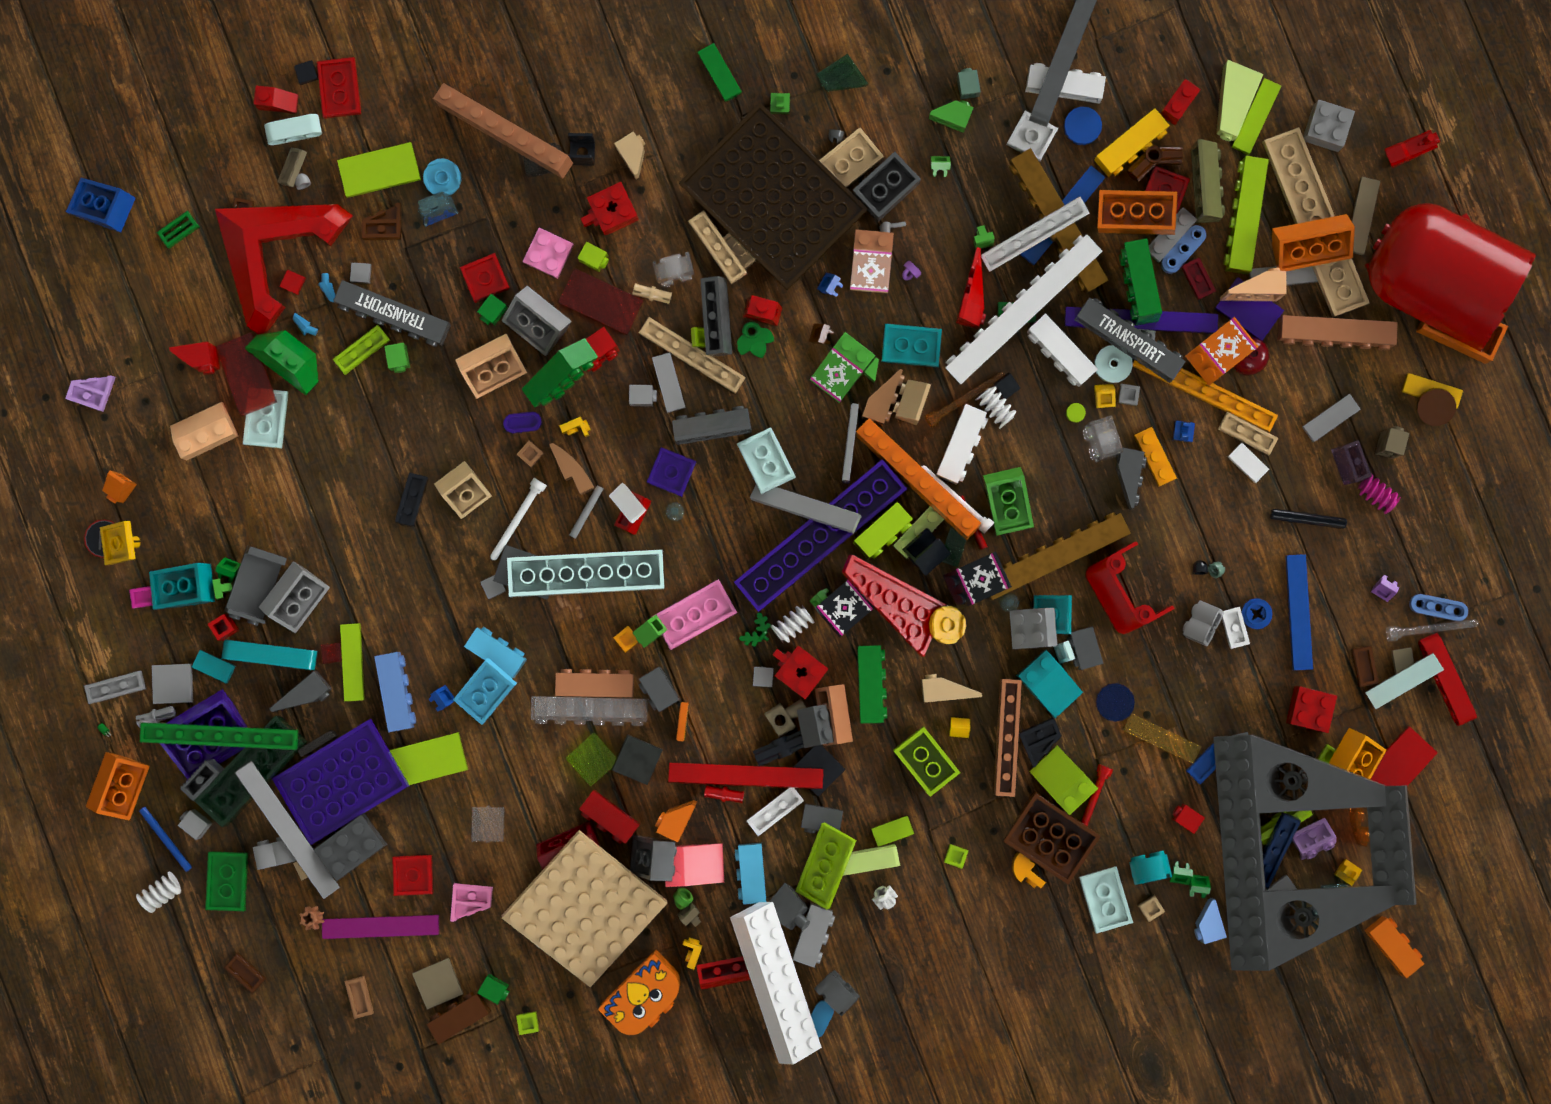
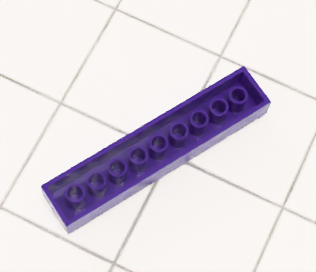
M882 459L829 504L860 514L861 518L855 530L857 532L903 494L907 488ZM808 520L734 581V583L754 608L760 612L851 537L853 533Z

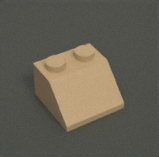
M908 380L906 384L902 383L899 392L902 398L900 402L896 401L893 410L896 413L895 418L917 425L931 384Z
M465 461L434 483L441 496L461 519L492 497Z

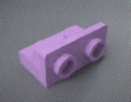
M1323 818L1296 831L1292 841L1300 853L1301 860L1305 858H1314L1322 850L1328 851L1335 846L1334 844H1336L1337 837L1327 820Z

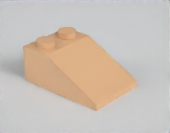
M1270 268L1268 271L1227 290L1220 297V301H1278L1286 295V271H1280V268Z

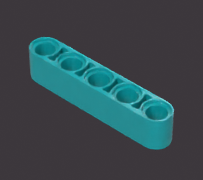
M224 640L221 659L315 670L317 651Z

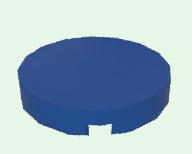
M1089 107L1073 109L1068 113L1064 121L1065 135L1077 145L1091 144L1098 138L1102 130L1100 116Z

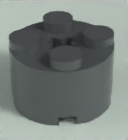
M836 970L830 972L814 988L819 995L823 996L824 1001L841 1016L860 997L855 989L848 982L846 983Z

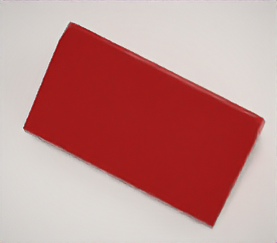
M632 492L646 511L634 523H631L620 512L614 526L636 535L651 504V500Z

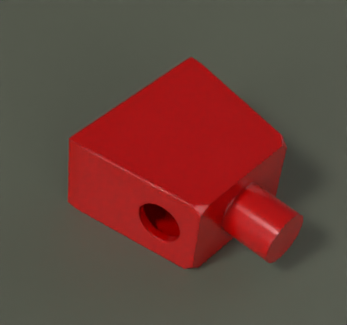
M751 295L747 299L743 317L778 326L782 307L776 301Z

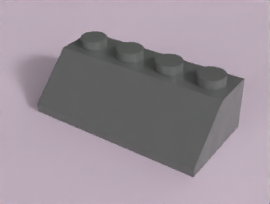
M737 406L732 408L733 411L725 412V409L714 410V414L706 415V412L694 414L695 417L687 418V415L677 416L676 420L672 421L676 445L752 433L748 408L744 409V406Z

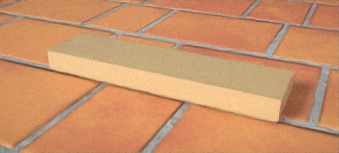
M704 210L688 221L731 284L747 274Z

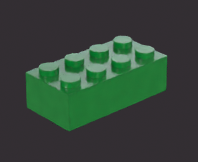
M1146 238L1125 242L1123 248L1120 249L1119 262L1120 266H1124V273H1122L1123 282L1128 285L1126 297L1127 301L1131 302V320H1135L1136 326L1158 322L1162 309L1148 240Z
M584 338L559 350L522 388V391L534 408L541 404L546 406L553 398L557 400L565 395L564 390L566 391L575 385L574 381L584 376L583 372L594 366L593 362L598 356Z

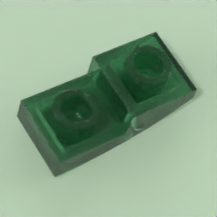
M952 526L945 542L950 555L942 562L958 567L966 539Z

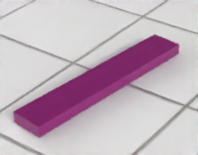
M439 915L322 919L325 921L322 923V939L439 935Z

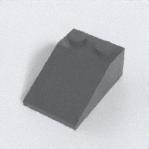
M633 835L630 871L638 877L651 881H672V876L675 874L674 857L677 853L675 842Z

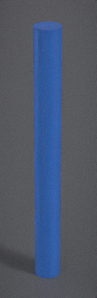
M142 808L139 811L185 872L189 871L192 866L147 808Z

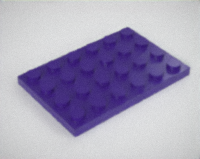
M371 719L272 778L310 845H313L410 786Z

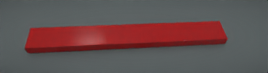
M669 763L668 782L823 789L824 770L816 768Z

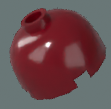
M1255 337L1251 338L1259 347L1233 367L1238 373L1245 376L1261 372L1267 366L1269 360V350L1266 344Z

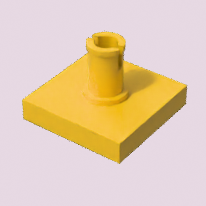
M130 521L100 527L105 565H113L135 559L134 548H139L140 542L134 543V541H139L140 539L138 536L132 537Z

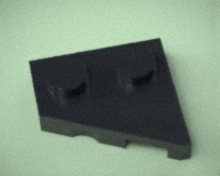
M1053 717L1019 732V737L1032 767L1038 765V761L1044 754L1049 752L1051 746L1062 736Z

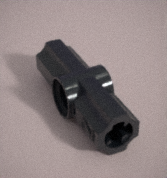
M801 730L789 736L780 737L771 741L770 744L754 750L753 753L758 765L767 764L777 758L779 760L803 748Z

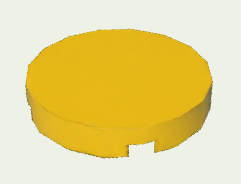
M942 606L936 609L930 617V633L940 643H956L965 633L966 619L958 608Z

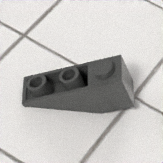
M1122 447L1119 449L1116 471L1127 507L1131 510L1139 502L1140 495L1137 494V490L1143 482V476H1140L1141 469L1145 468L1147 457H1144L1145 452Z

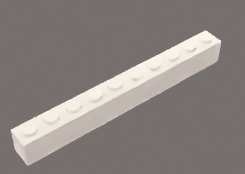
M1080 235L1073 242L1075 246L1070 251L1066 248L1058 256L1060 260L1056 264L1051 262L1044 269L1046 273L1042 277L1037 275L1030 282L1032 286L1027 291L1023 289L1016 295L1017 301L1013 304L1009 302L1001 309L1004 313L1000 317L995 315L988 322L990 326L985 331L981 328L974 335L976 339L971 344L967 341L960 348L961 353L957 357L952 355L945 362L947 364L946 370L960 384L972 375L1102 252L1088 235L1085 237Z

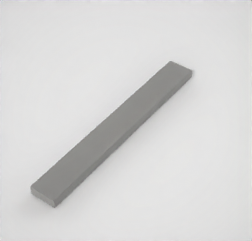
M252 761L234 772L321 897L325 899L340 887Z

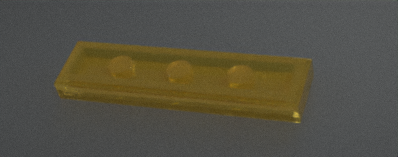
M1130 713L1123 729L1124 732L1194 764L1201 749L1200 745Z

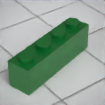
M881 645L857 646L860 723H884V719H887V707H883V699H887L886 688L882 686V680H886V670L882 669V661H885V649H881Z

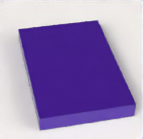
M1237 277L1229 289L1244 281ZM1219 301L1214 308L1230 320L1235 317L1249 334L1263 341L1284 311L1272 301Z

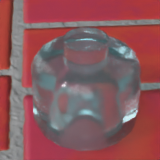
M672 502L665 509V514L671 521H680L684 516L685 510L680 503Z
M1007 593L1000 598L999 604L1003 611L1010 612L1018 608L1019 599L1016 595Z

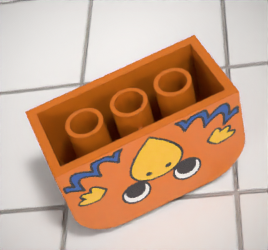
M655 949L601 1003L598 1010L621 1033L626 1035L639 1034L648 1026L652 1028L659 1021L660 1014L662 1012L666 1014L673 1007V1001L677 997L680 988L679 973Z

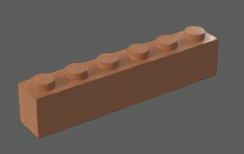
M1282 315L1278 319L1277 341H1283V344L1286 345L1302 342L1304 346H1313L1314 343H1321L1323 347H1332L1333 344H1339L1341 348H1352V345H1356L1360 349H1371V346L1378 347L1379 350H1390L1391 347L1397 345L1398 322Z
M1000 679L993 792L995 796L1015 797L1022 680Z

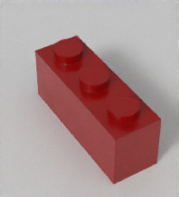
M595 789L579 808L584 818L589 821L593 819L598 823L596 826L603 832L609 831L613 834L612 838L619 844L622 842L626 844L640 825L639 822Z
M743 956L696 965L701 990L751 980Z

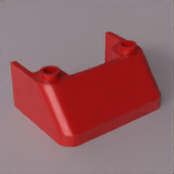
M1137 541L1089 566L1085 572V577L1116 632L1120 634L1132 632L1175 609L1172 605L1155 613L1148 605H1140L1134 608L1116 574L1122 572L1126 565L1122 553L1137 546Z

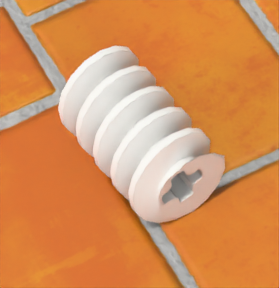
M994 386L987 389L975 400L982 399L979 405H987L984 411H992L989 417H997L994 423L1001 422L1000 429L1014 418L1016 410L1009 412L1011 404L1004 406L1006 398L999 400L1001 392L994 394L997 389Z
M803 605L802 609L798 606L795 607L797 613L789 612L791 618L783 616L784 623L778 620V628L774 625L771 626L782 643L783 640L788 643L790 642L789 635L795 638V631L802 633L801 626L807 629V621L812 624L815 623Z
M167 872L168 879L165 876L161 877L163 883L156 880V888L149 885L150 892L143 889V897L136 894L139 904L148 912L153 913L156 908L162 907V903H167L168 899H173L175 894L181 893L180 884L172 872Z

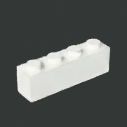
M1041 63L1030 65L1025 92L1039 94L1049 67H1045ZM1072 69L1068 72L1059 97L1100 104L1103 98L1106 77L1101 76L1097 72L1087 74L1083 73L1082 70Z
M1046 313L1028 329V338L1034 344L1038 343L1042 348L1041 352L1047 358L1051 357L1055 361V367L1060 372L1064 371L1068 375L1067 379L1072 385L1080 387L1098 370Z
M965 404L936 476L955 485L959 481L963 482L967 472L964 471L966 463H971L974 455L971 453L973 446L977 447L981 438L978 435L981 428L984 429L987 424V412Z

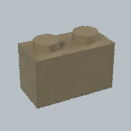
M1393 426L1380 432L1375 454L1391 459L1403 456L1410 433L1404 432V428Z

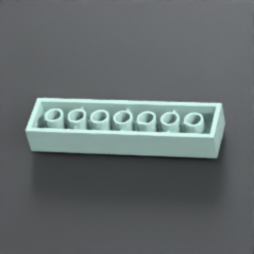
M662 550L507 558L509 597L664 589Z

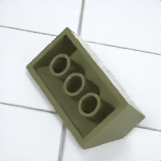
M1198 139L1191 148L1196 223L1219 222L1222 216L1225 215V207L1221 204V197L1224 194L1223 186H1220L1222 168L1219 167L1218 160L1221 159L1220 148L1217 149L1216 142Z

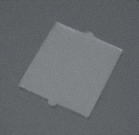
M490 805L486 807H472L471 841H485L486 843L490 841H504V807H490Z

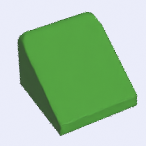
M875 358L864 370V375L873 383L876 380L878 358Z

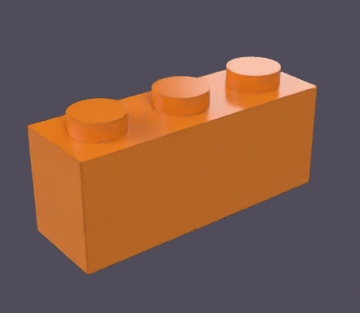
M1381 916L1364 931L1397 972L1407 979L1424 965L1421 960L1422 955L1416 948L1412 949L1408 944L1410 940L1404 933L1400 934L1396 928L1398 926L1391 918L1388 919Z

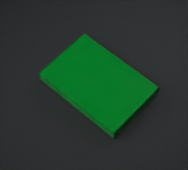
M208 852L205 910H246L248 853Z

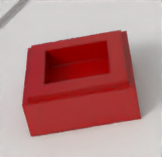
M287 269L279 287L299 295L306 278Z

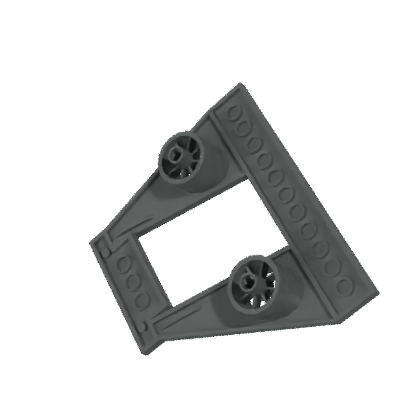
M1255 735L1213 737L1231 970L1270 971L1394 905L1417 904L1407 785L1386 786ZM1287 763H1291L1290 772L1283 768ZM1295 765L1301 767L1302 769L1297 772ZM1280 771L1285 774L1282 780H1279ZM1307 781H1308V787H1307V789H1306V788L1304 787V785H1305V784L1307 783ZM1279 782H1284L1286 786L1284 790L1281 789ZM1299 788L1304 792V795L1298 798L1297 792ZM1288 790H1293V798L1285 793ZM1367 807L1373 886L1265 890L1260 813ZM1295 900L1302 901V908H1299L1293 902ZM1306 902L1311 904L1312 907H1307ZM1291 907L1296 911L1294 915H1290ZM1290 918L1295 919V922L1297 923L1295 926H1293V924L1291 923ZM1317 918H1319V925L1314 923ZM1310 925L1316 930L1312 935H1309L1308 926ZM1299 926L1304 927V934L1297 930Z

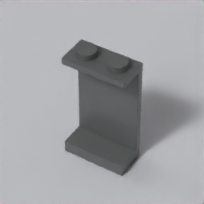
M247 545L224 610L229 613L228 617L237 620L243 617L248 619L247 623L256 626L259 623L265 624L266 620L263 619L265 613L259 606L275 586L281 565L285 566L287 558Z

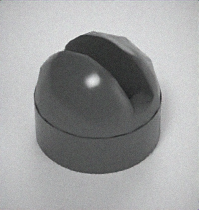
M829 129V141L833 143V139L836 138V144L840 143L843 139L844 131Z

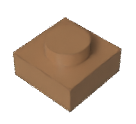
M529 440L516 455L532 468L544 453Z

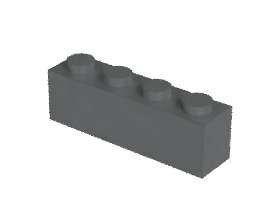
M719 276L700 278L706 355H732L727 279Z

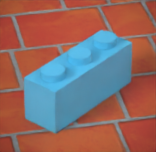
M483 626L482 629L477 627L464 647L483 660L489 658L508 676L515 678L527 660L523 657L525 653L516 647L514 650L507 646L509 643L501 637L497 640L491 636L493 632Z
M762 843L740 844L738 849H735V859L740 862V869H736L737 881L741 880L742 887L738 888L739 900H743V904L766 902Z

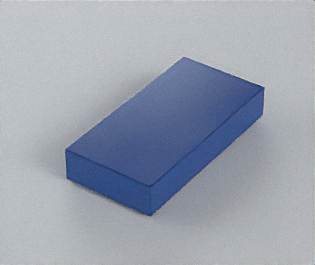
M1213 743L1186 770L1198 784H1201L1216 769Z

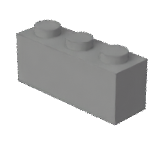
M810 903L806 915L810 924L805 930H801L792 957L793 961L814 968L816 963L820 964L823 955L820 950L822 945L827 943L829 934L826 932L828 926L832 927L835 916L832 915L833 910H826L817 904Z

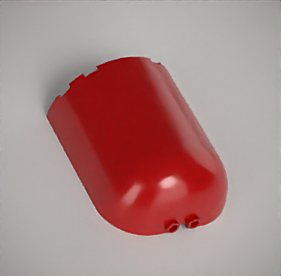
M1423 203L1408 207L1400 212L1391 224L1386 223L1381 232L1384 237L1382 240L1378 238L1373 246V249L1376 251L1370 260L1368 275L1373 290L1384 302L1481 352L1505 315L1503 313L1508 310L1518 294L1536 255L1445 207Z

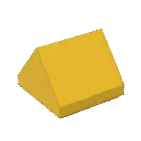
M951 717L949 736L969 738L970 719Z

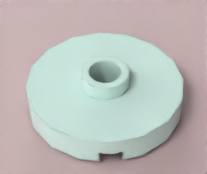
M1113 345L1101 349L1094 361V365L1098 369L1096 374L1108 383L1123 381L1131 373L1133 367L1132 358ZM1111 361H1116L1117 366H1111Z

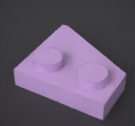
M110 375L101 378H88L87 380H73L65 399L104 412L116 377Z

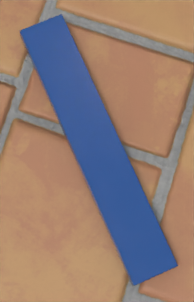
M1091 165L1062 202L1066 205L1081 197L1085 203L1105 179V176ZM1048 237L1020 255L1034 266L1053 242Z
M1306 554L1286 555L1292 670L1313 669Z

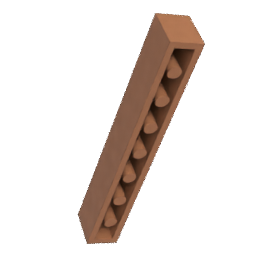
M445 83L441 85L433 98L442 109L562 179L573 164L567 154Z

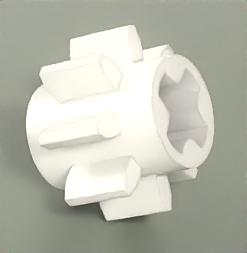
M890 885L887 888L881 886L875 890V897L872 900L880 910L883 907L888 910L896 904L895 898L898 895Z

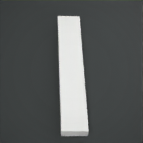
M1078 197L981 254V258L990 272L1090 213L1081 197Z

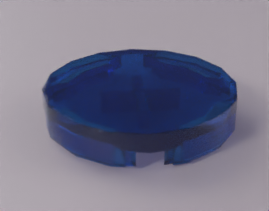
M1108 684L1101 688L1097 694V710L1106 720L1114 722L1123 721L1134 710V695L1129 688L1122 684Z

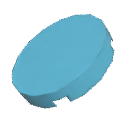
M445 158L436 159L430 162L424 170L423 182L427 190L433 195L448 197L459 189L461 172L452 161Z

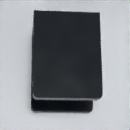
M568 133L570 141V155L568 156L573 162L572 165L594 166L595 139L593 134ZM580 148H586L588 155H577V151Z
M928 528L902 549L910 561L925 576L950 555L943 542L939 538L936 539Z

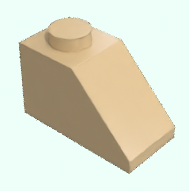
M633 131L614 143L635 179H637L640 175L645 153L643 147L645 142L640 135L636 136Z

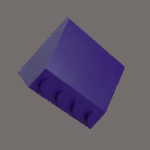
M223 689L167 722V724L247 727L235 705ZM159 743L187 780L196 772V769L202 766L204 761L215 759L220 764L246 748Z

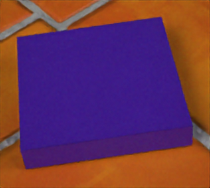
M661 447L647 483L683 497L696 461Z

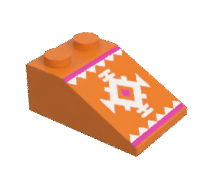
M1233 317L1185 355V357L1204 381L1211 385L1259 346L1238 320Z

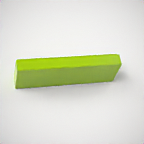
M376 325L337 355L333 361L343 374L346 375L388 343L390 339L381 327Z

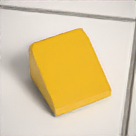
M1095 385L1096 408L1116 407L1114 385Z

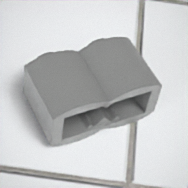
M1200 600L1192 608L1191 619L1186 621L1183 626V635L1190 640L1208 646L1213 638L1215 629L1221 622L1224 612L1220 608Z
M280 837L276 838L277 842L269 843V840L257 842L258 846L253 847L257 870L295 862L296 860Z

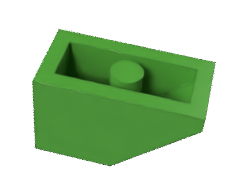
M960 100V102L953 101L932 110L929 119L964 133L974 107L963 100Z

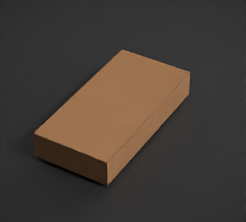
M365 976L344 981L354 1019L374 1014Z

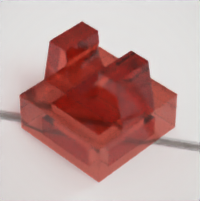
M341 642L321 645L323 664L342 662Z

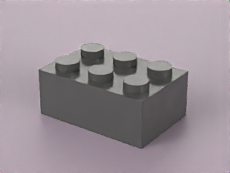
M894 152L856 186L852 193L868 208L869 214L879 222L920 184L921 179Z
M362 814L315 848L314 851L334 879L338 881L388 844L367 815Z

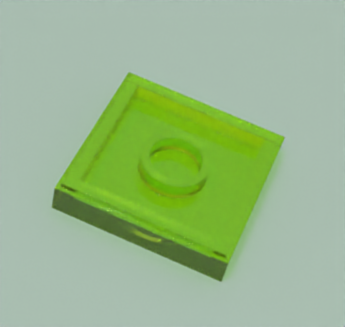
M594 732L566 757V760L591 787L613 767L617 757Z

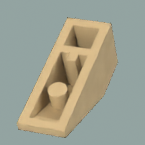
M937 674L925 675V679H921L923 702L982 697V693L947 679L937 678Z

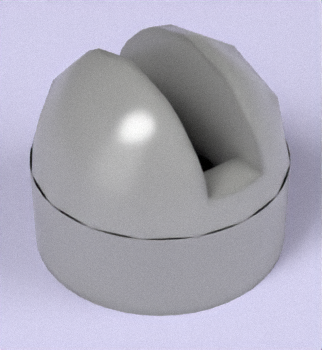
M298 174L295 181V186L298 190L305 189L311 185L307 175Z

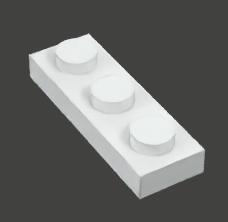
M788 788L750 817L747 822L757 836H759L804 800L795 788Z

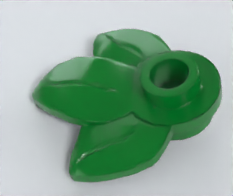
M747 322L743 326V335L739 337L737 347L740 355L751 351L756 357L763 358L766 353V343L773 342L774 336L769 329L761 328L758 323ZM750 328L755 329V333L753 335H750L748 333V330Z

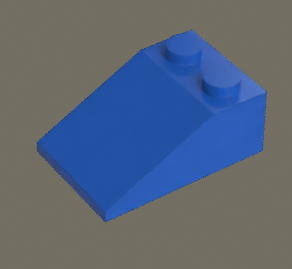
M80 178L66 212L107 229L121 232L136 198L120 188Z

